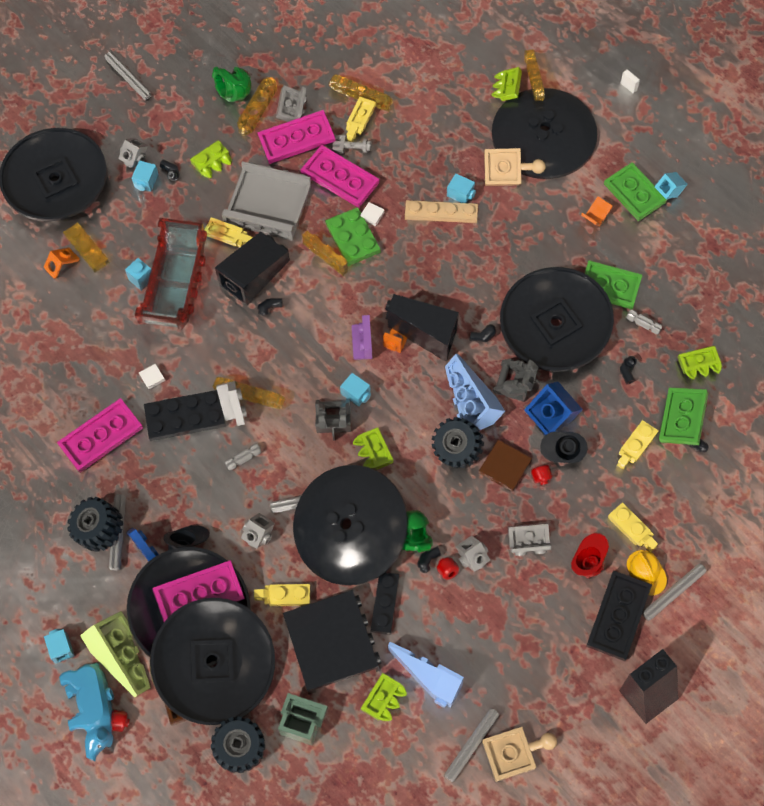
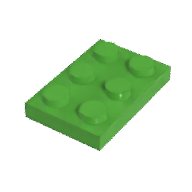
M633 162L604 181V185L637 221H640L667 202V199L660 194L653 183Z
M358 207L325 220V224L347 266L381 253V249L365 219L360 216L361 212Z
M588 260L585 274L594 279L604 289L611 304L633 309L642 274Z
M669 387L659 436L661 443L699 445L709 394L708 390Z

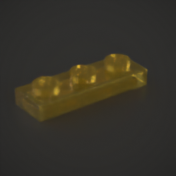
M79 223L63 232L66 239L94 273L110 263Z
M308 231L302 235L303 245L342 276L348 272L347 260L342 255L338 256L331 246L323 244L317 235L311 234Z

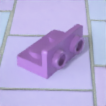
M363 315L362 323L352 325L354 360L372 359L370 315Z

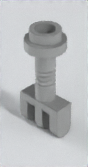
M335 135L336 141L333 142L332 151L337 154H344L345 148L362 149L363 153L371 151L372 142L368 139H363V142L347 141L346 135Z

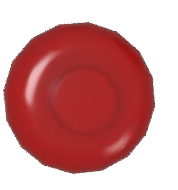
M549 465L538 466L531 470L534 483L545 485L548 484V480L552 479Z
M446 557L439 561L437 571L443 579L450 580L458 574L459 566L453 558Z
M112 710V731L123 732L125 727L129 726L130 719L127 718L128 714L126 711Z

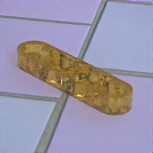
M534 49L525 50V64L534 100H544V87Z
M333 75L329 81V86L333 90L357 100L359 97L375 101L376 108L381 110H389L393 103L392 98L387 94L340 75Z
M267 77L261 81L240 116L237 125L238 131L241 134L248 135L252 133L277 91V84L274 78ZM265 97L266 100L263 102H258L257 98ZM251 110L258 111L256 115L249 114Z
M216 377L213 389L217 390V385L232 382V380ZM235 381L237 389H241L244 400L275 409H282L285 398L282 395Z

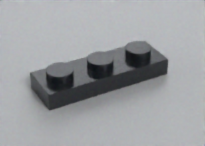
M385 572L378 578L370 630L373 633L391 635L399 574Z

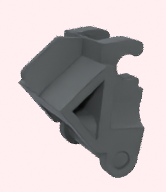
M511 358L502 360V369L493 392L497 395H505L506 397L524 402L527 391H532V389L538 390L540 382L536 379L539 367L531 360H528V363L519 360L514 361ZM509 369L515 371L514 380L506 381Z
M346 399V401H315V426L317 433H332L333 441H335V432H351L350 399ZM326 409H340L339 414L327 415Z

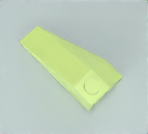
M122 611L98 622L80 635L90 653L134 697L151 688L144 665L139 662L137 655L139 653L138 646H134L128 621Z

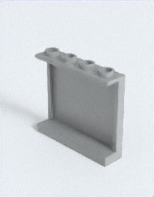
M242 161V172L229 207L224 209L222 213L223 222L246 230L262 232L293 241L311 189L310 177L304 174H295L287 170H278L270 166H261L253 162Z

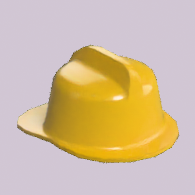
M638 550L627 559V569L631 577L652 584L649 595L660 594L666 587L667 577L657 557L647 550Z

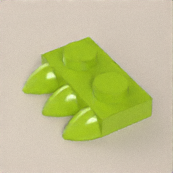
M520 67L504 70L496 74L494 78L499 81L493 87L498 90L493 92L491 96L502 101L518 98L522 75Z
M219 140L190 159L192 165L200 174L207 178H212L210 168L221 172V162L227 165L232 163L229 151Z
M715 346L682 353L677 357L683 374H686L693 380L697 375V371L705 377L709 373V368L718 374L721 371L722 364Z
M378 427L362 433L354 439L353 445L364 446L359 451L358 456L370 457L363 466L378 470L394 463Z
M382 673L362 705L361 710L378 721H391L392 716L386 708H399V703L394 695L400 697L407 696V692L402 684Z

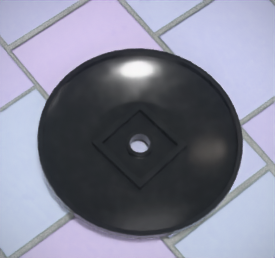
M535 88L520 92L518 98L510 99L503 103L493 120L492 141L495 149L520 148L521 163H533L537 159L545 162L546 168L544 172L537 174L532 170H521L522 175L536 179H555L577 171L590 159L597 142V126L587 106L573 95L551 88ZM548 126L550 129L545 131L541 127Z
M49 128L36 131L18 141L6 154L0 167V189L11 208L24 217L46 222L68 219L86 210L101 194L107 177L105 157L95 141L79 131L68 128ZM59 176L57 181H51L52 177Z
M564 267L539 269L519 279L507 292L500 311L501 332L509 349L523 362L528 363V360H531L539 367L538 369L552 372L574 370L594 360L608 344L614 324L613 308L604 289L588 275ZM559 319L562 323L559 326H554L551 321Z
M359 465L339 466L324 472L314 479L300 497L293 520L295 544L304 563L320 578L340 585H360L383 575L397 561L404 548L408 534L407 508L397 487L380 472ZM349 518L351 520V527L345 530L343 528V521Z
M181 547L159 554L140 570L128 594L127 620L134 640L148 657H150L154 638L164 623L153 588L219 565L228 560L207 549ZM233 566L245 598L237 603L250 609L247 587L240 573ZM209 655L206 659V664L209 667L217 663V658L213 655Z
M223 598L195 600L173 612L158 630L150 653V673L159 697L178 716L190 722L203 725H220L221 722L228 721V718L243 717L251 712L266 695L275 670V650L271 636L264 623L244 605ZM209 655L217 658L216 666L209 667L206 664V659Z

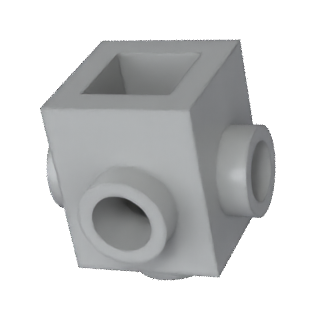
M136 138L125 139L120 148L118 159L123 161L128 167L137 166L139 160H146L148 145Z
M258 513L244 524V532L241 539L256 549L263 544L266 545L272 537L270 533L275 523Z
M472 535L456 546L461 556L459 558L461 564L465 568L469 567L474 572L483 568L490 561L487 555L489 551L485 544Z

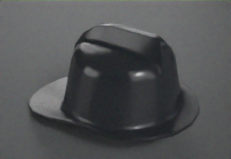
M550 432L544 436L540 444L542 455L549 461L559 463H577L586 456L588 450L585 438L574 432Z
M191 525L166 533L163 540L168 544L169 550L181 547H196V545L207 541L210 532L203 526Z

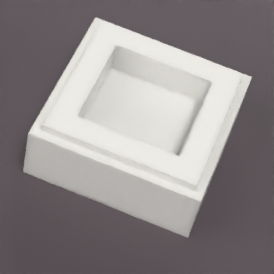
M629 70L624 71L621 84L630 92H636L640 79Z
M369 202L360 216L367 223L376 226L384 215L385 210Z
M156 364L139 372L148 390L165 381Z

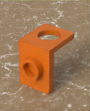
M597 197L586 215L584 213L581 215L600 227L613 206Z
M69 247L52 250L48 255L44 269L56 279L62 265L79 262L80 258ZM51 261L55 263V271L50 267Z
M391 329L389 334L385 332L383 335L384 347L401 353L408 338L402 335V340L394 336L395 334L402 335L394 329Z

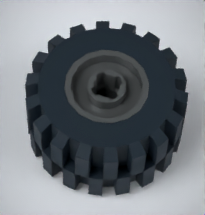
M454 417L453 420L450 418L446 419V423L441 422L439 429L435 428L436 436L432 435L431 440L434 443L431 445L435 449V456L439 457L438 459L453 468H466V465H473L474 460H479V453H483L481 446H484L482 441L483 435L473 423L464 418Z
M89 497L87 501H80L81 504L74 507L75 510L74 512L71 511V518L67 522L70 524L67 527L68 532H70L69 536L76 543L95 552H99L100 549L104 551L107 549V546L111 547L114 545L113 542L119 539L118 534L122 533L123 530L121 529V526H123L121 519L123 517L119 510L99 497Z
M239 716L237 718H228V721L221 722V726L219 728L216 727L214 730L215 734L211 738L212 755L225 770L233 773L250 771L252 767L259 764V760L264 755L265 739L262 731L255 722L253 723L248 718L244 719Z

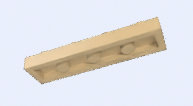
M406 200L405 220L477 223L478 204Z

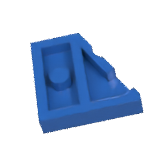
M130 528L126 531V534L133 540L148 562L159 555L153 546L149 547L146 544L147 537L141 530L137 532L136 529Z

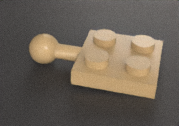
M520 148L484 150L485 186L521 185V170H532L540 174L546 168L545 162L541 159H537L533 163H521Z
M519 727L482 739L495 782L536 769L531 751L541 748L546 750L554 749L557 745L556 736L552 733H545L540 740L528 743L523 728Z

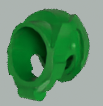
M234 67L233 72L230 73L226 69L213 68L212 78H214L215 88L223 99L229 102L243 101L251 91V76L246 70Z
M418 510L407 511L408 534L403 550L418 552L431 550L433 542L432 537L426 531V526L429 524L427 517Z

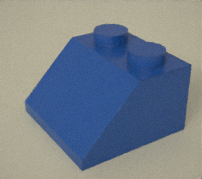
M559 382L547 384L524 409L545 435L550 432L560 431L570 424L583 410Z

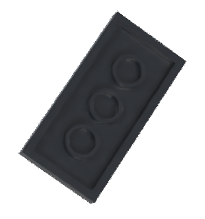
M217 390L144 404L150 441L226 427Z
M613 570L586 647L626 661L652 584Z

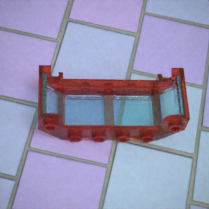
M159 218L158 227H161L160 235L157 236L158 247L144 302L140 303V307L136 308L135 318L138 324L145 325L148 323L177 327L182 330L189 322L190 315L194 313L193 301L198 296L197 284L201 282L202 272L200 271L201 267L205 266L206 261L204 246L207 239V231L204 230L203 223Z

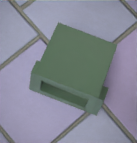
M288 693L281 710V715L283 716L278 727L280 734L312 746L318 728L322 726L328 706Z

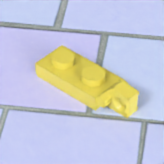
M359 97L347 121V141L354 142L357 134H362L376 107L375 101Z
M210 218L203 231L204 236L236 247H241L253 238L248 236L243 228L215 218Z
M642 420L620 449L619 455L622 457L619 459L617 466L624 469L629 461L631 463L637 462L657 435L658 430Z
M623 502L608 515V518L635 546L641 547L643 545L649 552H652L657 547L658 543L652 538L654 534Z
M310 584L266 585L265 589L254 590L255 601H264V604L270 606H305L310 604Z

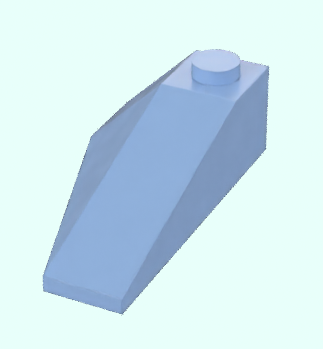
M455 354L445 366L449 386L453 388L455 396L453 402L457 405L459 412L457 417L470 421L479 430L493 425L505 410L497 397L460 355Z
M389 642L388 650L427 693L435 699L434 702L445 708L448 706L451 708L463 686L464 677L440 664L436 668L429 662V659L425 657L417 659L413 652Z

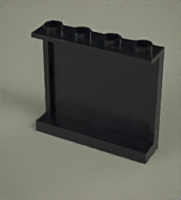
M353 590L283 613L308 695L315 693L318 688L372 670L379 671L378 665L382 664L379 653H374L372 645H375L372 633H367L365 626H368V621L365 614L361 615L359 607H362L359 595H354Z

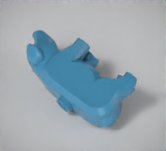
M93 663L86 664L76 671H66L59 678L62 686L67 685L65 691L68 699L76 696L77 706L80 711L76 716L68 720L69 730L71 732L75 729H85L87 731L85 738L86 758L96 762L97 755L105 747H111L113 743L111 724L113 708L111 700L114 699L112 689L108 688L106 676L100 669L99 664Z

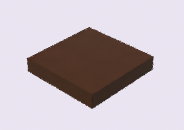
M497 440L481 466L479 474L513 492L532 458Z

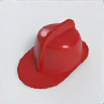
M593 533L582 540L571 562V568L574 573L590 579L603 571L605 566L604 559L609 549L607 538L600 533Z

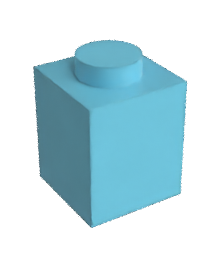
M139 160L132 175L135 188L140 191H152L159 175L155 164Z
M677 172L665 173L655 185V188L665 199L677 198L688 184Z
M455 173L447 186V197L460 203H467L469 199L472 200L475 196V182Z
M139 258L125 269L128 280L141 291L154 280L151 268Z
M353 373L340 386L341 395L350 399L358 407L362 403H366L371 396L370 385Z
M64 629L52 630L49 632V635L44 636L50 659L55 664L75 656L69 636Z

